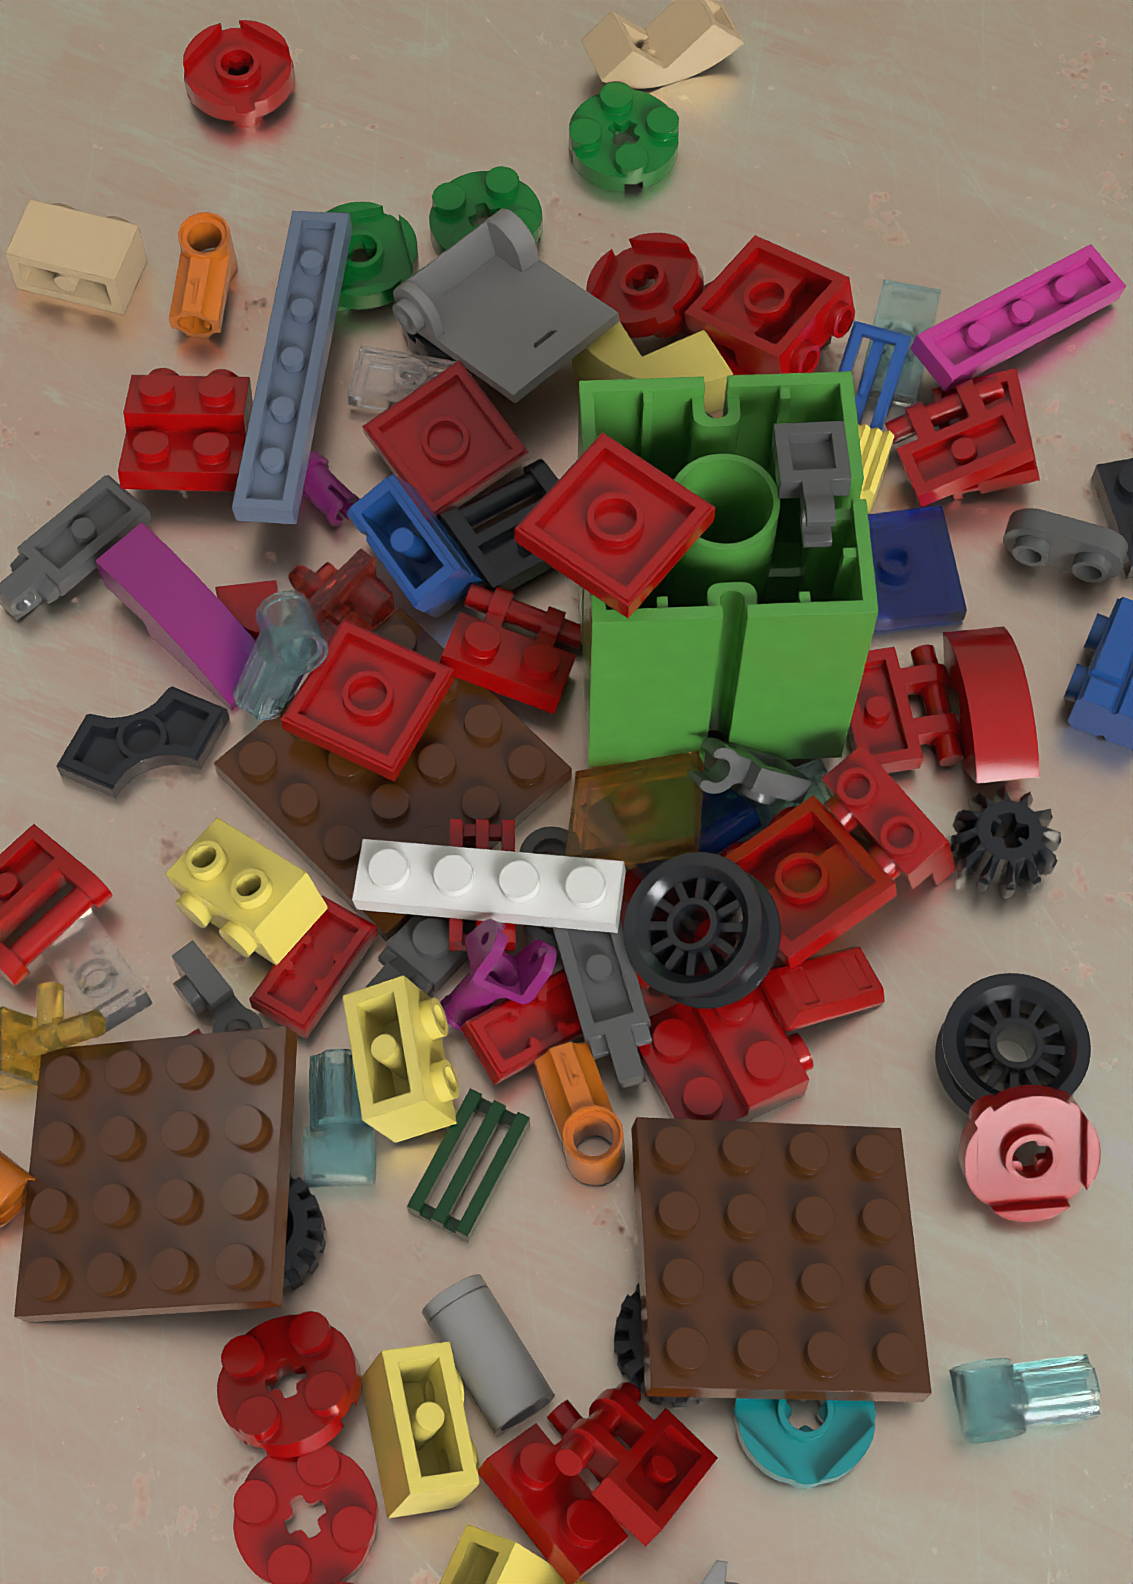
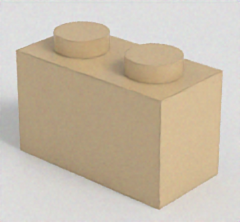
M32 199L29 200L5 252L17 289L123 315L148 261L139 225L132 224L117 216L103 217L78 211L66 204H49Z

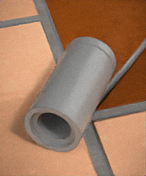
M480 1274L469 1276L453 1284L434 1297L423 1308L422 1314L439 1343L450 1341L455 1368L458 1370L462 1381L495 1435L506 1432L524 1422L544 1408L555 1397L551 1387Z

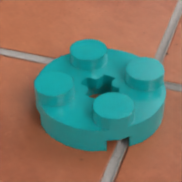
M736 1398L732 1417L734 1426L737 1429L739 1442L748 1458L769 1477L780 1482L789 1483L797 1488H813L816 1485L840 1479L859 1463L870 1447L874 1437L876 1411L873 1401L819 1400L822 1405L816 1415L823 1424L818 1429L813 1430L807 1425L799 1429L791 1425L788 1420L792 1410L786 1403L788 1399Z

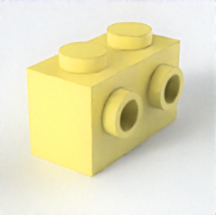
M218 817L165 873L180 895L175 904L188 919L201 928H205L209 922L220 928L219 933L222 938L237 952L245 957H249L255 951L276 966L328 909L307 872Z
M404 975L343 995L362 1121L395 1143L457 1124L453 1099L459 1097V1084L451 1063L445 1059L442 1037L448 1034V1023L443 1007L438 999L429 997Z
M450 1341L382 1350L363 1374L362 1389L387 1519L456 1508L480 1484L477 1471L479 1469L478 1453L473 1440L470 1438L464 1410L463 1382L458 1370L455 1368Z

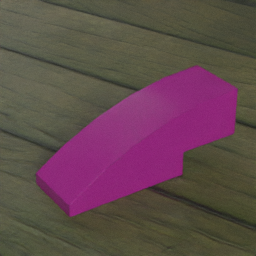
M142 522L96 560L104 586L145 623L148 634L231 711L277 672L275 664L226 606Z

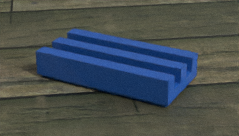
M854 320L838 372L853 371L863 337L873 340L855 397L859 425L863 418L885 345L895 346L870 424L871 429L878 427L883 432L911 344V336Z

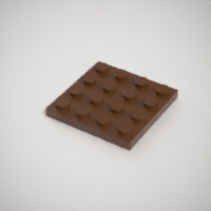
M401 608L371 631L437 662H440L444 648ZM456 677L395 782L284 730L280 719L295 695L214 762L217 774L362 918L376 925L378 934L386 942L414 915L356 909L352 897L363 839L450 846V819H463V824H476V819L489 820V825H502V820H515L516 828L572 778V768L488 689ZM463 841V847L476 848V841ZM489 841V850L499 842Z
M288 1026L41 1050L29 1173L36 1180L34 1182L29 1180L27 1186L14 1317L26 1322L282 1307L298 1034Z
M636 1117L631 1128L645 1396L924 1402L932 1394L901 1128Z

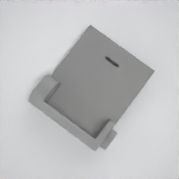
M500 209L395 288L393 292L396 303L392 307L393 313L399 324L408 333L413 335L419 333L456 361L460 360L468 370L514 403L522 399L620 321L617 311L539 260L537 246L528 227L516 214L508 209Z

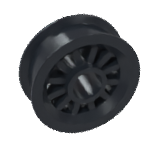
M705 852L687 853L673 857L652 870L634 892L624 921L625 949L636 973L654 989L667 994L670 998L683 1005L699 1009H714L731 1005L754 991L771 970L777 957L781 940L779 912L773 897L766 887L733 861L717 854ZM710 919L708 933L702 940L694 943V934L697 927L703 921ZM736 940H739V943L735 948L734 946L736 944ZM730 955V957L724 962L723 959Z
M1003 973L988 976L967 987L950 1007L939 1031L935 1046V1064L939 1080L949 1098L968 1116L970 1108L976 1100L985 1095H996L1001 1092L994 1089L997 1082L1004 1084V1090L1019 1086V1083L1021 1086L1041 1085V1081L1047 1087L1064 1090L1073 1096L1086 1075L1091 1055L1090 1036L1086 1022L1072 1000L1049 982L1020 973ZM1000 1009H1006V1019H1004ZM1020 1011L1030 1015L1027 1020L1020 1018ZM1037 1021H1040L1045 1028L1039 1030L1035 1024ZM965 1034H968L973 1038H967L965 1037ZM1008 1040L1017 1043L1024 1049L1027 1060L1013 1062L1006 1059L999 1052L997 1042ZM1052 1041L1056 1043V1045H1046ZM967 1057H977V1059L969 1062ZM986 1072L989 1078L984 1082L977 1075Z

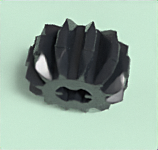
M1005 786L996 790L993 801L979 792L976 796L972 797L969 810H961L955 816L952 826L957 834L951 836L949 844L952 854L962 857L956 868L958 877L977 874L979 876L976 884L978 894L988 890L991 883L998 884L999 891L1004 900L1013 896L1017 885L1031 893L1038 888L1041 882L1040 875L1047 876V874L1053 872L1058 861L1053 851H1056L1061 843V832L1047 828L1053 818L1051 808L1035 812L1030 809L1033 802L1031 791L1021 796L1019 802L1011 801Z

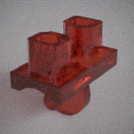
M362 548L339 570L331 563L326 562L315 573L303 565H297L288 574L290 584L296 591L284 603L288 611L293 614L285 622V628L293 639V642L289 645L290 651L303 662L311 654L319 658L342 619L346 620L353 612L372 627L379 625L393 612L395 607L394 595L377 577L375 559Z

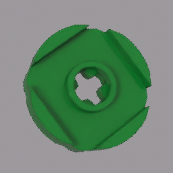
M611 82L602 87L600 94L584 101L571 117L569 123V149L572 153V163L581 177L599 188L609 191H625V184H637L643 182V188H647L664 179L676 163L679 144V117L673 109L651 94L632 90L629 85L622 82ZM627 134L632 136L636 142L624 141L619 146L614 144V136Z
M504 166L494 167L489 171L467 173L437 186L433 191L432 207L429 214L430 237L436 253L439 256L478 227L480 224L472 225L477 219L491 217L500 209H508L516 214L528 227L537 244L543 232L542 208L536 194L528 185L519 181V176L513 169Z
M350 202L328 210L327 212L349 213L353 227L337 311L372 309L395 301L394 289L417 273L419 265L417 238L410 223L401 215H399V220H397L394 216L384 213L382 205L372 202ZM364 248L367 255H375L366 262L350 260L354 257L353 250Z

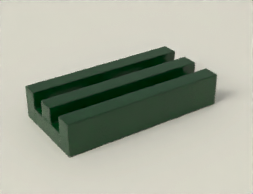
M471 1088L455 1115L457 1124L451 1125L448 1128L407 1205L408 1213L469 1243L530 1126V1117L520 1112H517V1114L506 1110V1105L496 1100L492 1103L482 1098L481 1093ZM476 1114L485 1117L437 1208L428 1205ZM498 1124L509 1130L462 1219L458 1220L450 1215Z

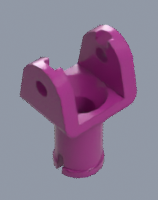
M491 918L483 921L465 937L470 972L440 1002L445 1012L447 1023L461 1031L460 1028L466 1021L488 1010L498 998H508L520 1004L530 1003L551 976L555 967L556 950L554 946L537 939L532 941L518 954L512 956L503 952L508 939V935L503 934V929L506 925Z

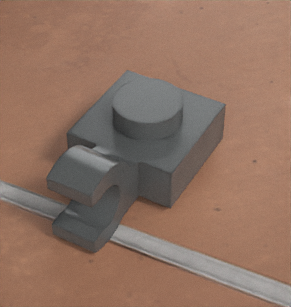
M844 421L774 424L772 449L778 499L800 498V529L803 548L832 546L830 526H835L836 524L833 496L849 495L852 481Z
M705 738L701 744L711 755L718 758L716 765L707 772L690 769L688 777L695 784L711 794L724 792L732 785L740 783L738 786L739 792L752 800L766 805H773L776 798L801 804L812 783L808 777L780 755L732 742L727 745L717 738Z
M193 940L172 955L180 978L173 983L174 988L195 1015L206 1009L215 1021L212 1033L229 1032L238 1028H264L259 1016L241 1004L234 995L231 986Z

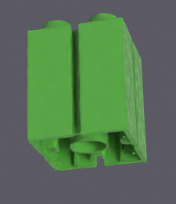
M852 371L727 376L722 418H712L705 413L704 376L579 381L578 458L603 432L716 507L714 521L628 619L578 585L581 645H583V682L588 767L704 763L706 750L701 744L708 737L709 730L720 731L724 736V743L727 745L730 742L780 755L785 760L842 757L879 613L866 499H860L864 475ZM844 421L852 477L849 495L833 496L836 524L835 526H830L832 546L803 548L800 529V498L778 499L772 449L774 424Z

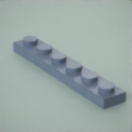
M292 211L232 504V510L237 521L297 524L353 230L349 213Z

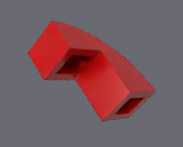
M1002 626L943 632L944 665L948 672L950 686L959 694L960 725L962 729L961 749L964 756L962 768L976 783L1040 777L1038 741L1030 690L1020 654L1008 630Z

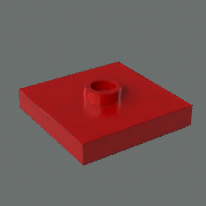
M460 360L362 426L364 434L394 475L415 487L436 516L451 506L460 507L529 459L528 450Z
M602 432L514 528L515 542L628 619L714 521L716 507Z
M342 619L280 719L282 728L395 782L455 681L454 669L348 620Z

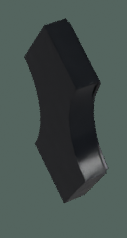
M171 686L156 703L143 711L129 716L109 718L89 713L85 716L56 767L61 776L116 799L121 790L131 780L148 770L167 765H184L201 770L230 719L228 710Z

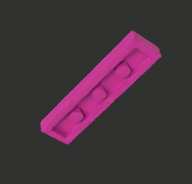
M1090 244L921 332L915 337L910 349L941 388L947 392L955 386L966 382L1117 301L1125 290L1126 285Z

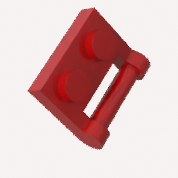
M35 824L29 827L0 854V974L14 987L30 974L27 967L91 907L99 910L113 897L108 887L91 870ZM69 883L73 887L64 898L9 948L2 943L64 885Z

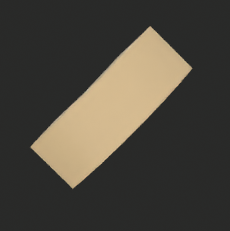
M675 0L645 29L611 11L581 40L601 81L607 84L622 82L629 85L631 89L654 88L685 80L719 63L745 43L724 4L719 0Z

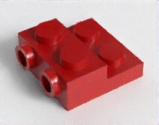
M754 235L684 314L688 329L696 333L705 330L711 340L734 350L737 366L752 374L812 373L818 364L820 348L831 335L836 338H842L851 328L855 318V307L850 278Z
M168 368L154 369L148 375H131L123 411L126 434L118 466L120 488L235 492L253 406L250 377H238L234 372L227 369L213 370L207 376H179L178 373Z
M862 744L821 778L830 796L823 805L849 833L857 827L873 845L866 852L892 880L900 875L913 890L928 877L937 887L956 871L947 838Z
M814 795L797 807L790 806L783 809L774 816L768 827L745 843L738 842L729 846L720 854V856L733 861L746 873L760 881L773 897L781 922V940L777 956L790 971L897 896L896 883Z
M760 985L743 999L724 1007L699 1009L679 1003L650 1016L651 1026L648 1028L652 1043L637 1047L641 1063L669 1118L748 1122L804 1096L810 1080L806 1072L814 1067L811 1054L804 1040L797 1032L786 1036Z

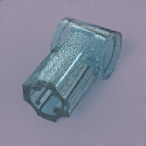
M293 590L272 594L262 601L257 608L255 618L260 634L233 691L238 708L253 714L257 720L271 721L277 719L285 703L294 697L304 674L319 667L328 654L329 648L309 599L303 593Z
M350 1049L324 1050L320 1054L310 1056L309 1070L310 1126H305L303 1133L305 1183L308 1184L309 1188L375 1185V1132L373 1127L362 1121L352 1052Z
M1087 1354L1012 1364L1011 1359L1008 1358L985 1359L962 1364L949 1370L963 1440L967 1444L1009 1439L1026 1433L1027 1428L1096 1419L1101 1415L1099 1383L1095 1368L1092 1367Z

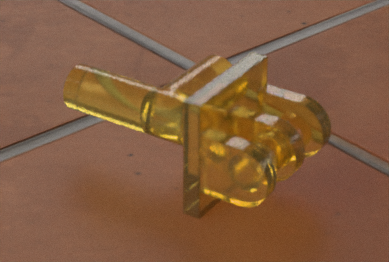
M55 982L42 983L37 986V1018L1 1006L0 1090H8L25 1084L38 1086L41 1054L104 1035L106 1032V1021L103 1014L98 1010H92L64 1019V986Z

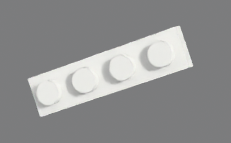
M363 839L352 901L357 910L485 921L491 918L500 923L618 933L626 870L624 861Z

